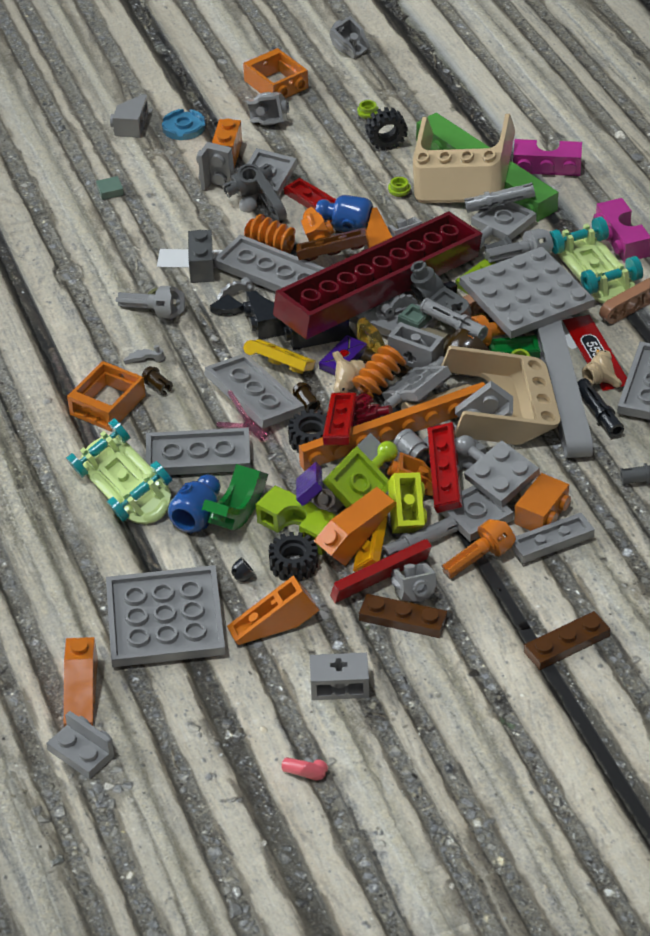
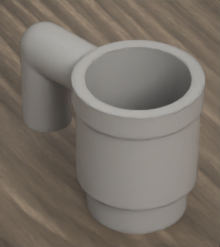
M405 429L396 436L393 443L398 448V455L402 452L424 462L429 459L430 454L427 443L418 437L414 431Z

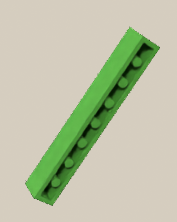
M437 112L428 116L433 131L430 150L490 148ZM422 120L416 122V141ZM509 161L504 189L532 182L535 191V197L522 199L514 203L536 212L537 222L558 211L559 192L512 161Z

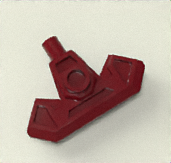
M365 392L357 396L353 427L393 413L392 406L371 404L374 402L371 396Z

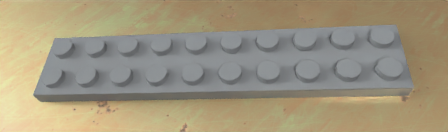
M241 234L213 259L214 267L241 278L248 277L253 283L275 292L324 269L322 266L307 260H299L297 256ZM396 297L384 302V304H391ZM381 304L350 318L349 322L388 337L399 324L398 315L408 306L402 309H395L394 314L391 317H387L382 313ZM432 317L422 328H433L439 320Z

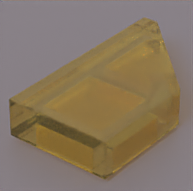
M365 317L357 320V339L367 343V349L377 353L378 348L385 345L379 330Z

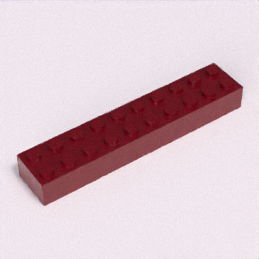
M448 211L276 290L273 315L307 340L410 290L413 284L411 281L413 273L411 266L417 261H424L427 267H431L439 276L477 258L483 233Z

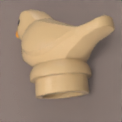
M596 350V355L592 358L591 362L583 367L582 377L588 379L591 385H598L601 382L609 383L616 388L622 385L621 380L615 375L611 353L607 350Z
M339 351L332 353L336 362L333 391L334 393H348L349 390L355 387L352 382L354 376L359 375L360 369L365 368V364L361 360H351L349 362L343 358Z

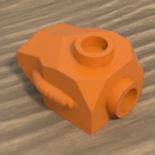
M310 207L304 212L301 223L309 241L332 236L335 233L330 220L325 222L322 215L314 208Z
M400 452L397 459L391 461L387 475H390L391 478L394 473L420 472L421 482L424 483L425 488L424 495L433 496L431 469L423 460Z

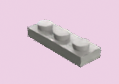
M580 512L515 536L516 540L511 549L522 563H526L593 538L595 529Z

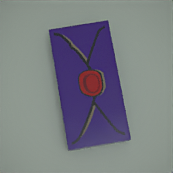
M346 335L319 362V369L335 375L336 362L332 353L339 351L345 360L349 362L351 360L357 361L367 349V343Z

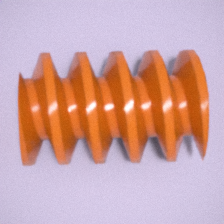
M263 214L250 219L244 228V236L289 254L294 248L295 228H288L287 224L280 225L279 221H273L270 217L265 218Z
M389 345L381 346L378 348L377 353L372 355L371 361L366 362L365 368L360 369L359 375L354 376L352 380L353 385L360 393L365 392L372 398H374L373 393L380 396L382 391L379 386L383 388L388 387L385 378L393 381L395 377L391 371L399 374L401 370L397 364L406 366L407 362L396 349Z

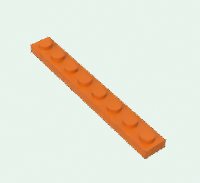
M481 382L352 427L350 445H323V437L299 445L300 466L305 471L315 462L320 466L343 458L370 433L382 443L394 440L405 429H411L416 432L457 418L455 407L486 384Z

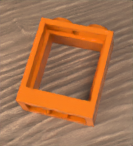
M278 48L243 63L244 81L259 93L279 92L284 98L308 89V70ZM277 72H281L286 76V78L275 83L267 78Z
M102 361L67 396L70 415L112 431L108 423L113 418L120 423L146 396L144 377ZM106 385L124 392L112 405L94 399Z

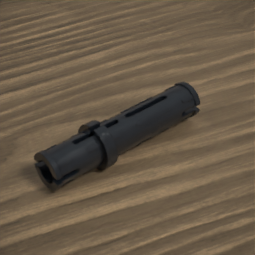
M580 379L577 383L581 397L595 414L596 421L606 428L611 437L621 435L624 431V425L615 416V410L605 403L588 379Z

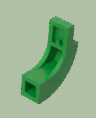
M236 464L230 485L224 496L217 502L204 500L202 510L211 512L208 523L230 530L241 528L256 509V503L262 496L269 474Z

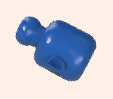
M341 195L335 200V203L322 199L316 205V211L322 215L325 221L328 219L332 220L334 229L341 232H349L361 228H366L367 230L373 208V203L368 198L351 195Z
M209 474L202 475L197 481L185 483L168 506V516L174 526L187 533L198 532L209 526L208 521L211 512L202 510L205 499L213 502L218 501L217 495L220 492L221 486L215 476Z

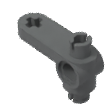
M267 163L261 167H258L256 164H244L239 168L238 173L230 176V182L222 184L228 198L235 194L241 197L258 193L275 220L281 221L287 218L283 203L267 181L268 178L273 177V172Z
M417 261L412 264L411 271L413 273L411 281L413 284L411 285V290L420 302L429 298L461 315H471L472 310L468 301L445 287L440 277L431 267H427L424 261Z

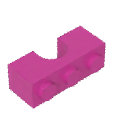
M514 140L513 163L530 174L580 176L582 142L560 141L557 149L544 151L538 148L537 140Z
M618 198L597 203L596 214H594L593 219L601 216L606 220L609 228V237L605 240L610 242L615 254L619 255L624 263L627 258L637 256L639 259L650 257V235L642 224L631 226L632 210L624 199Z

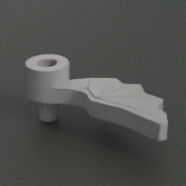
M244 277L241 282L234 281L233 283H228L226 287L221 289L217 299L219 300L227 294L230 296L235 295L240 290L252 291L254 290L253 282L248 277Z
M402 294L397 296L391 304L382 303L380 306L382 313L387 317H391L395 309H402L411 303L418 304V301L411 294Z
M155 345L154 351L143 349L129 353V356L123 362L124 364L143 361L146 358H154L156 362H160L165 359L163 349Z

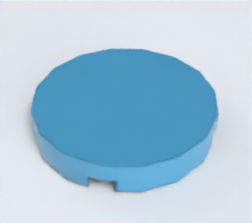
M184 109L171 111L163 118V133L175 140L196 138L205 130L204 116L192 109H189L190 112H184Z

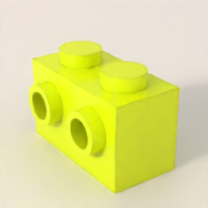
M420 472L394 473L388 480L389 497L397 503L390 511L392 534L414 533L422 529L427 522V512L423 508L424 483L421 482Z

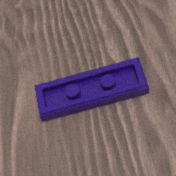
M317 462L296 478V500L302 506H305L323 490L322 468Z

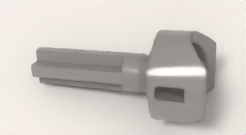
M538 228L525 231L520 242L485 249V259L489 263L496 262L539 247H543L550 253L553 249L552 237L549 231Z
M160 286L155 294L118 292V297H116L118 306L154 309L158 318L172 319L181 314L185 309L184 293L172 286ZM172 299L177 300L176 304H172Z

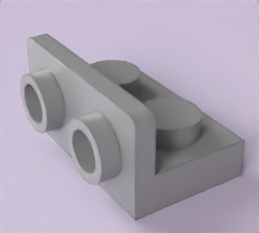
M207 142L202 150L198 151L196 161L199 165L198 178L201 182L202 190L206 191L211 184L222 186V184L231 181L230 176L235 174L231 147Z
M490 381L455 407V415L461 417L463 411L511 417L513 414V396Z
M69 711L65 715L67 725L46 743L47 750L88 779H91L114 758L113 740L104 730L99 731L93 727L85 717L77 716Z

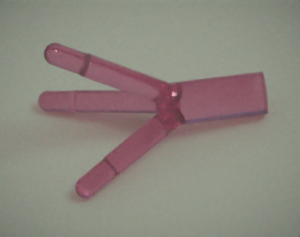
M229 390L228 395L245 422H217L216 426L225 428L249 427V431L260 441L265 440L268 433L251 420L234 393Z

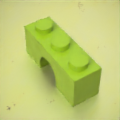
M276 485L256 503L257 523L277 533L288 525H299V532L303 533V538L309 535L311 536V541L315 540L329 521L336 516L332 512L319 509L310 501L305 506H302L296 500V495ZM316 543L318 554L323 555L326 551Z

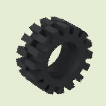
M384 107V111L378 109V114L374 112L370 114L372 119L367 118L368 124H365V131L371 144L376 149L380 147L381 150L385 151L386 147H388L389 150H392L393 145L397 148L399 141L401 143L405 141L404 137L408 135V127L398 110L396 111L395 108L391 107L389 111L388 107ZM394 125L389 132L379 133L382 127Z
M309 409L310 413H306L303 410L301 415L296 413L294 419L291 418L289 420V444L293 450L297 449V453H299V445L323 437L327 413L323 415L321 410L314 413V409ZM315 431L318 433L307 434L306 432Z
M289 532V536L286 537L285 533L280 535V539L274 538L273 543L269 545L270 570L273 571L275 577L279 575L280 580L284 581L286 577L289 579L294 575L300 582L303 581V576L308 579L311 577V573L314 574L316 572V568H318V548L314 540L311 541V536L306 535L303 538V533L298 532L297 536H294V532ZM289 555H300V556H302V557H300V558H298V559H287V558H285L286 556H289Z

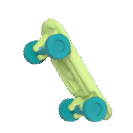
M600 216L592 220V229H590V225L587 223L583 225V229L571 233L568 230H563L562 234L557 229L549 231L553 241V249L551 251L554 254H558L581 282L582 287L598 302L604 304L612 297L635 286L634 281L643 278V267L637 256L626 259L625 269L624 265L601 242L609 237V228L603 217Z
M113 418L108 423L113 430L112 434L108 435L105 431L101 432V438L92 442L86 449L83 447L80 450L82 453L80 460L73 453L68 455L66 460L80 477L83 478L86 475L109 499L106 501L123 522L126 519L137 524L156 522L168 511L172 497L168 484L173 480L159 462L154 461L149 465L127 443L131 437L124 427Z

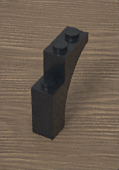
M256 290L246 292L247 302H243L245 316H250V329L256 332L258 339L263 340L284 335L285 340L290 341L292 349L296 350L341 341L346 335L350 336L348 319L306 340L273 315L274 302L266 299Z

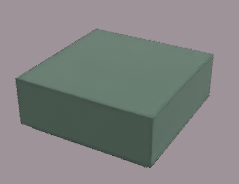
M118 176L96 181L102 200L124 195Z
M412 303L398 315V323L402 322L421 329L432 319L431 316L422 313L419 306Z

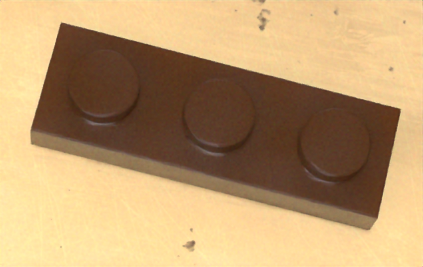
M366 228L297 244L296 251L298 259L312 261L320 255L328 254L332 256L339 254L341 250L363 248L365 244H368Z
M368 593L359 611V621L440 638L447 620L446 610Z
M593 611L524 644V653L539 670H542L609 637L611 629Z

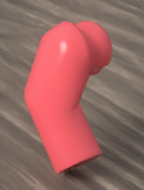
M286 757L282 761L283 772L318 781L325 777L328 765L325 761L318 759L312 763Z

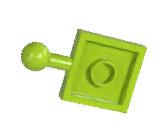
M384 441L378 446L377 456L371 461L357 446L322 482L346 508L376 487L386 494L389 479L379 468L385 462H391L396 459L398 448L393 442Z

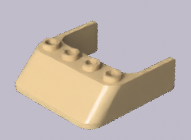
M505 114L500 140L492 148L430 150L433 131L428 117H422L413 156L414 196L416 200L420 203L465 202V198L483 195L486 191L491 193L503 190L515 136V127L511 115Z
M458 346L448 347L441 366H448L451 373L478 376L488 382L492 381L513 396V414L511 417L463 411L455 429L456 437L468 435L476 440L500 442L502 440L508 444L519 445L559 425L560 414L546 364L541 359Z

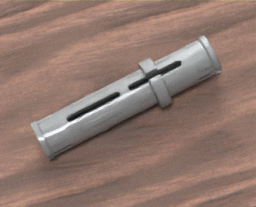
M531 182L489 193V191H486L483 195L465 198L464 201L467 213L486 208L491 210L498 205L535 197V191Z
M429 298L422 301L420 306L422 313L454 327L456 330L459 328L467 329L470 331L468 335L472 337L477 336L482 341L486 338L488 333L487 326L473 321L470 316L466 314L461 315Z
M448 516L414 533L402 534L400 539L383 545V553L381 555L384 559L424 539H428L430 543L457 532L458 527L455 526L457 523L452 516Z

